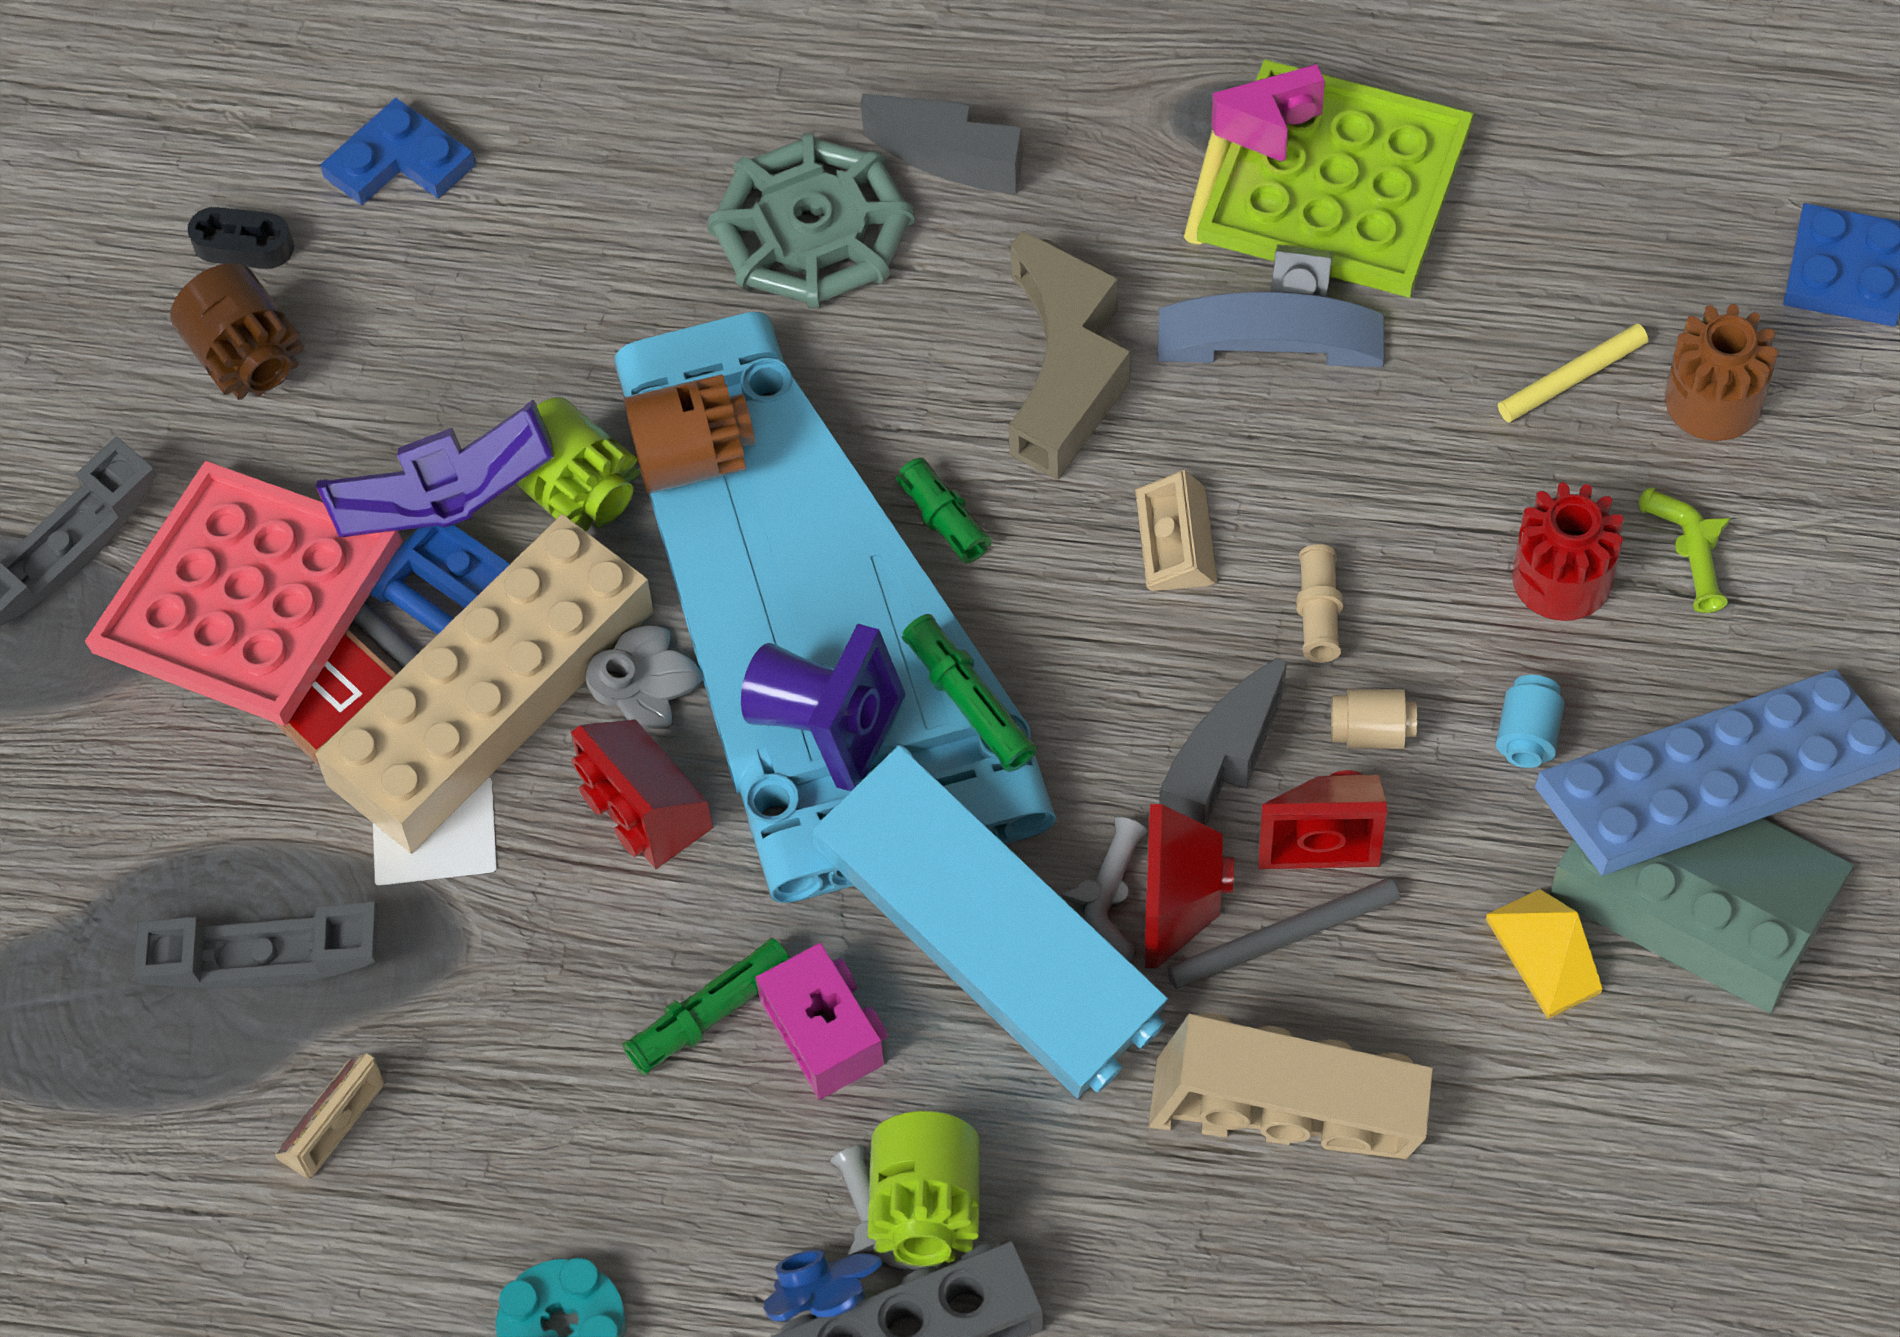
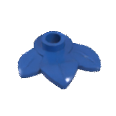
M806 1250L793 1254L779 1262L775 1267L778 1279L774 1283L775 1292L764 1301L765 1313L770 1320L788 1321L807 1310L817 1317H833L852 1310L865 1297L859 1280L879 1269L882 1265L881 1258L869 1254H855L830 1262L826 1261L824 1252L821 1250Z

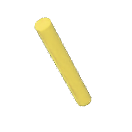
M1213 129L1184 233L1185 240L1192 244L1203 243L1197 241V228L1231 144V141L1216 136Z
M1636 323L1499 402L1498 410L1501 416L1510 423L1647 344L1648 335L1645 329Z

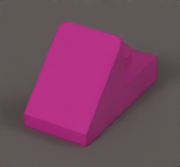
M1311 65L1213 93L1211 127L1214 134L1279 161L1286 160L1288 134L1286 124H1300L1311 117L1322 115L1325 80L1318 65Z

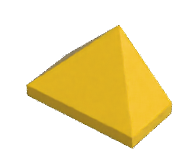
M1538 889L1486 914L1485 920L1547 1019L1602 993L1603 988L1578 912Z

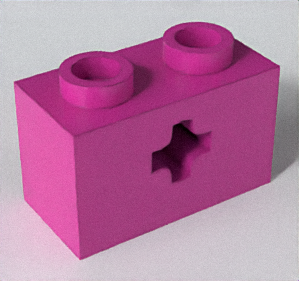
M821 942L755 977L760 1003L819 1100L884 1066L881 1042L887 1039V1034L881 1020L871 1006L863 1010L861 1009L852 992L857 990V985L849 968L841 957L832 961ZM824 1013L831 1022L826 1023L824 1018L819 1015Z

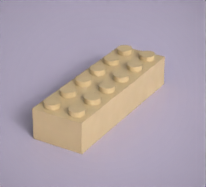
M561 514L315 753L326 785L412 854L586 681V669L594 655L604 650L614 649L623 633L640 627L654 613L648 579Z

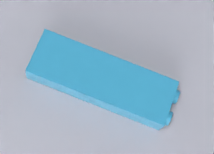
M900 745L812 829L813 847L1077 1099L1089 1087L1097 1094L1101 1092L1123 1068L1117 1059L1133 1043L1140 1050L1143 1049L1166 1024L1160 1015L1164 1011L1168 998Z

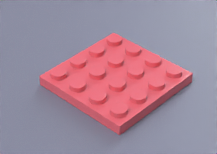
M205 461L85 642L90 651L95 655L286 727L403 540L398 531L339 538L323 502Z

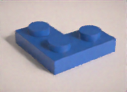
M395 97L320 164L323 177L360 205H363L399 172H402L439 199L468 173L476 163L473 152Z

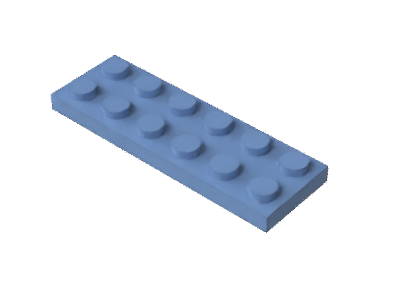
M1836 669L1542 770L1539 772L1535 789L1600 875L1604 876L1900 768V745Z

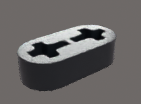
M208 207L198 211L188 223L187 233L195 254L200 259L210 263H239L251 268L273 269L287 262L294 252V242L286 221L276 214L223 207ZM216 230H223L224 233H216V234H215V231H216ZM215 234L213 240H206L205 237H212ZM268 236H276V239H269L266 246L258 245V243H265Z

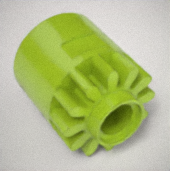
M553 397L539 403L537 407L551 437L554 458L516 483V485L555 519L563 514L585 532L589 530L591 524L600 528L602 525L613 521L624 511L632 498L634 488L629 481L635 479L640 473V470L634 466L637 458L567 399Z
M915 1111L890 1117L875 1128L871 1137L867 1237L876 1240L875 1250L877 1252L884 1253L893 1250L896 1262H904L914 1266H933L944 1261H955V1249L961 1252L973 1250V1239L978 1238L980 1138L970 1124L958 1117L945 1113Z

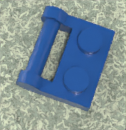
M455 525L446 528L441 526L418 528L396 550L370 594L382 603L391 601L438 635L454 618L404 583V580L411 572L420 576L465 609L510 564Z

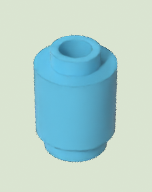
M1523 675L1516 678L1513 687L1509 688L1505 693L1496 747L1515 766L1523 768L1538 767L1541 763L1552 760L1556 755L1565 702L1560 696V686L1550 678L1540 675Z

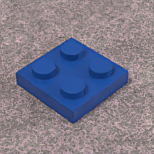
M1803 203L1783 305L1895 327L1900 314V221Z

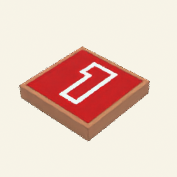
M347 629L286 727L275 722L273 723L319 766L315 753L397 674Z

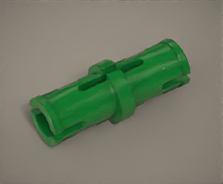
M923 457L915 458L906 463L900 469L901 474L896 476V482L917 504L922 512V521L930 530H937L950 544L963 563H971L982 557L988 550L986 546H991L992 539L969 515V512L965 509L964 498L956 490L950 491Z

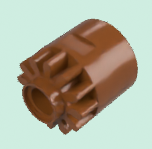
M1736 304L1729 305L1725 315L1719 316L1717 309L1712 305H1708L1705 308L1702 321L1694 316L1687 318L1684 332L1678 335L1667 381L1665 404L1669 415L1681 429L1705 440L1723 441L1734 439L1754 427L1761 416L1778 355V350L1771 347L1775 335L1774 330L1768 328L1757 331L1760 314L1757 312L1751 313L1744 319L1738 316L1739 308Z
M723 374L624 397L630 430L647 494L718 478L722 475L746 469L742 447L755 444L753 427L744 394L729 396Z

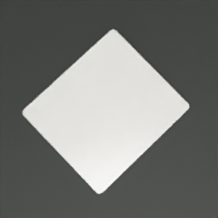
M488 778L412 854L373 823L375 884L381 886L495 872L497 867L491 778Z

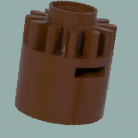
M225 263L203 271L182 288L171 307L170 320L173 327L224 395L233 393L238 400H241L250 390L256 396H261L264 392L280 385L288 376L290 370L298 366V362L293 355L300 353L304 349V345L298 339L300 337L299 332L254 273L243 264Z

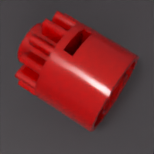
M1561 482L1557 487L1556 498H1551L1545 491H1539L1536 495L1535 506L1524 509L1513 564L1512 580L1515 591L1521 601L1533 612L1543 617L1559 621H1571L1587 617L1601 608L1611 593L1623 541L1620 534L1624 519L1619 514L1610 515L1612 498L1610 496L1601 497L1596 503L1591 500V485H1583L1580 488L1579 495L1570 494L1569 486L1565 482Z

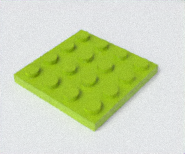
M1264 59L1256 81L1300 68ZM1322 74L1325 80L1322 115L1311 117L1300 124H1286L1288 132L1286 160L1279 161L1231 142L1198 225L1197 241L1270 261L1275 260L1277 245L1333 251L1330 277L1410 298L1468 139L1474 113Z

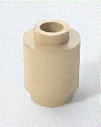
M1347 689V695H1332V743H1346L1347 749H1404L1405 737H1416L1417 702L1406 701L1404 689Z

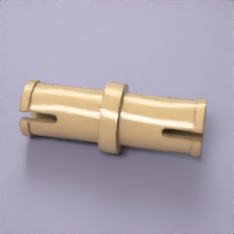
M1313 544L1299 552L1302 591L1296 597V608L1299 615L1303 617L1304 657L1312 662L1325 663L1338 658L1341 654L1338 636V615L1343 611V595L1336 587V553L1334 548L1324 544Z

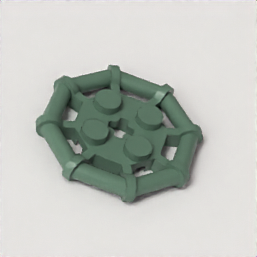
M803 133V139L752 159L742 157L733 167L735 171L717 211L708 217V231L711 235L717 237L736 273V284L746 291L756 288L808 304V308H819L822 301L872 281L880 284L890 276L888 267L906 228L914 223L915 216L913 206L904 201L886 169L885 156L876 150H871L867 153L816 139L814 133ZM816 161L844 168L847 171L837 170V176L824 172L822 165L816 164ZM803 162L802 165L796 166V167H794V168H791V169H789V170H786V171L781 172V173H779V174H776V175H774V176L771 175V174H773V173H776V172H778V171H781V170H783V169H786V168H788V167H791V166H793V165H796V164H798V163ZM864 182L870 183L880 202H867L859 187ZM751 189H759L762 192L759 205L755 202L753 209H742ZM806 210H811L814 215H825L816 223L808 224L801 222L802 212ZM869 224H884L871 250L863 244L864 233ZM755 230L763 246L753 255H750L739 234L740 231ZM846 258H851L857 263L818 279V270ZM777 261L782 263L791 272L801 273L806 271V280L769 270L768 268Z

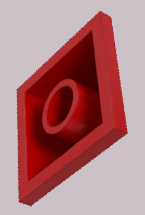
M1343 770L1335 772L1330 776H1317L1263 803L1258 848V869L1380 867L1387 818V802L1379 775H1363L1358 771Z
M1150 804L1145 968L1150 969L1159 968L1219 917L1221 893L1233 894L1234 857H1222L1223 834L1163 804Z

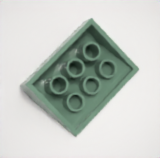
M1761 818L1604 876L1600 875L1573 839L1557 865L1550 896L1588 919L1771 1014L1852 872L1854 865Z

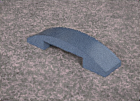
M1247 292L1195 298L1159 308L1158 361L1214 363V350L1326 353V366L1383 367L1384 314L1346 301L1296 293Z

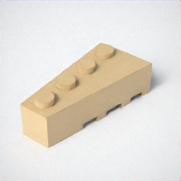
M1217 1013L1188 1014L1157 1058L1148 1128L1171 1130L1172 1119L1201 1122V1134L1227 1137L1228 1130L1243 1128L1259 1129L1266 1137L1265 1142L1290 1145V1143L1304 1142L1311 1136L1321 1137V1145L1326 1150L1407 1159L1426 1139L1433 1068L1413 1064L1409 1057L1402 1054L1382 1053L1373 1055L1355 1051L1351 1045L1339 1040L1327 1039L1314 1042L1292 1037L1288 1030L1280 1027L1262 1026L1255 1029L1233 1024L1228 1017Z

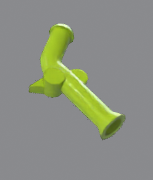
M1655 487L1645 489L1638 500L1640 511L1644 514L1648 512L1676 523L1683 529L1684 535L1676 539L1674 548L1679 555L1689 558L1696 592L1693 609L1699 613H1713L1721 610L1727 605V598L1719 591L1711 550L1716 547L1719 536L1729 524L1730 518L1704 520L1702 515L1688 503L1655 491Z

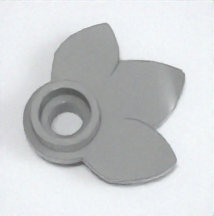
M642 626L623 633L614 649L604 650L594 655L588 663L585 679L591 694L597 701L607 706H618L627 720L636 719L644 728L665 729L670 728L672 724L671 706L668 701L686 695L702 684L704 676L689 657L677 651L668 650L670 644V631L659 626ZM608 672H617L624 677L615 678Z

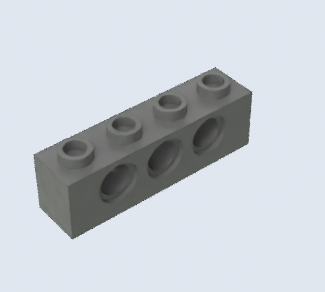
M1011 1241L998 1247L995 1243H985L976 1246L972 1251L966 1252L961 1257L960 1262L937 1270L934 1266H929L913 1271L901 1281L902 1285L878 1294L875 1290L864 1291L865 1297L852 1310L833 1317H817L813 1314L796 1317L787 1322L781 1328L780 1333L771 1337H897L890 1333L889 1329L894 1322L902 1318H913L923 1325L920 1331L912 1337H1029L1043 1331V1318L1040 1303L1014 1243ZM963 1294L974 1295L983 1302L976 1311L968 1314L957 1313L949 1307L954 1298Z

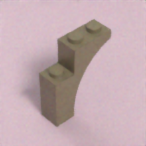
M1021 231L1010 246L1011 276L1034 305L1044 328L1047 348L1042 369L1035 386L1009 424L1010 455L1059 480L1130 383V351L1125 349L1116 339L1108 335H1099L1117 312V278L1111 276L1104 267L1096 263H1086L1064 252L1059 245L1051 240L1038 239Z

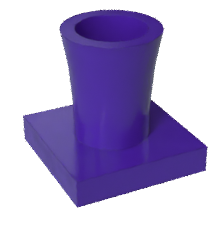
M857 624L835 668L798 656L774 643L762 645L752 657L744 676L741 690V711L744 720L751 725L781 726L811 731L836 788L852 791L867 776L906 694L880 630Z

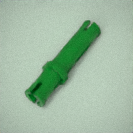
M924 614L913 620L904 629L901 638L909 645L930 672V683L936 690L946 692L969 721L970 725L993 751L1007 772H1013L1024 766L1035 755L1037 746L1034 742L1030 741L1002 703L973 669V658L967 651L956 648L937 624L933 615Z
M771 937L750 955L724 971L692 996H689L681 1003L675 1000L664 1008L665 1014L658 1018L656 1022L622 1043L627 1057L642 1075L646 1076L651 1070L660 1065L662 1061L686 1045L691 1048L703 1040L702 1034L710 1029L711 1026L759 994L756 976L790 959L789 955L779 942Z

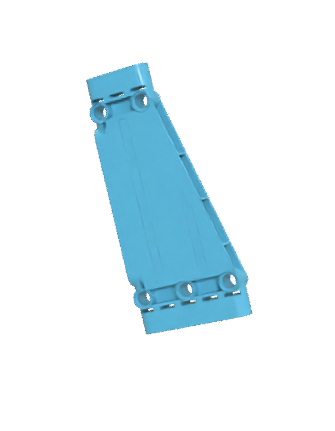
M762 312L743 313L638 340L619 349L614 357V363L624 397L723 374L729 396L743 393L748 407L755 444L742 447L746 464L745 470L649 494L698 665L704 676L703 682L736 793L741 794L750 832L754 838L769 893L773 901L779 903L797 902L854 885L813 847L812 829L851 791L836 788L811 731L781 726L751 725L743 718L741 690L744 676L752 657L766 643H774L798 656L835 668L857 624L879 629L906 696L868 774L900 745L1002 843L1009 844L1027 839L1048 830L1055 823L1056 815L1036 756L1034 755L1021 768L1013 772H1007L993 751L970 725L969 721L946 692L936 690L930 683V672L909 645L902 640L901 636H903L904 629L913 620L924 614L933 615L937 624L956 648L967 651L973 658V669L1031 741L1028 723L1007 695L791 375L790 370L785 365L770 317ZM765 393H776L772 396H761ZM774 806L786 808L778 816L769 817L761 814L765 809Z

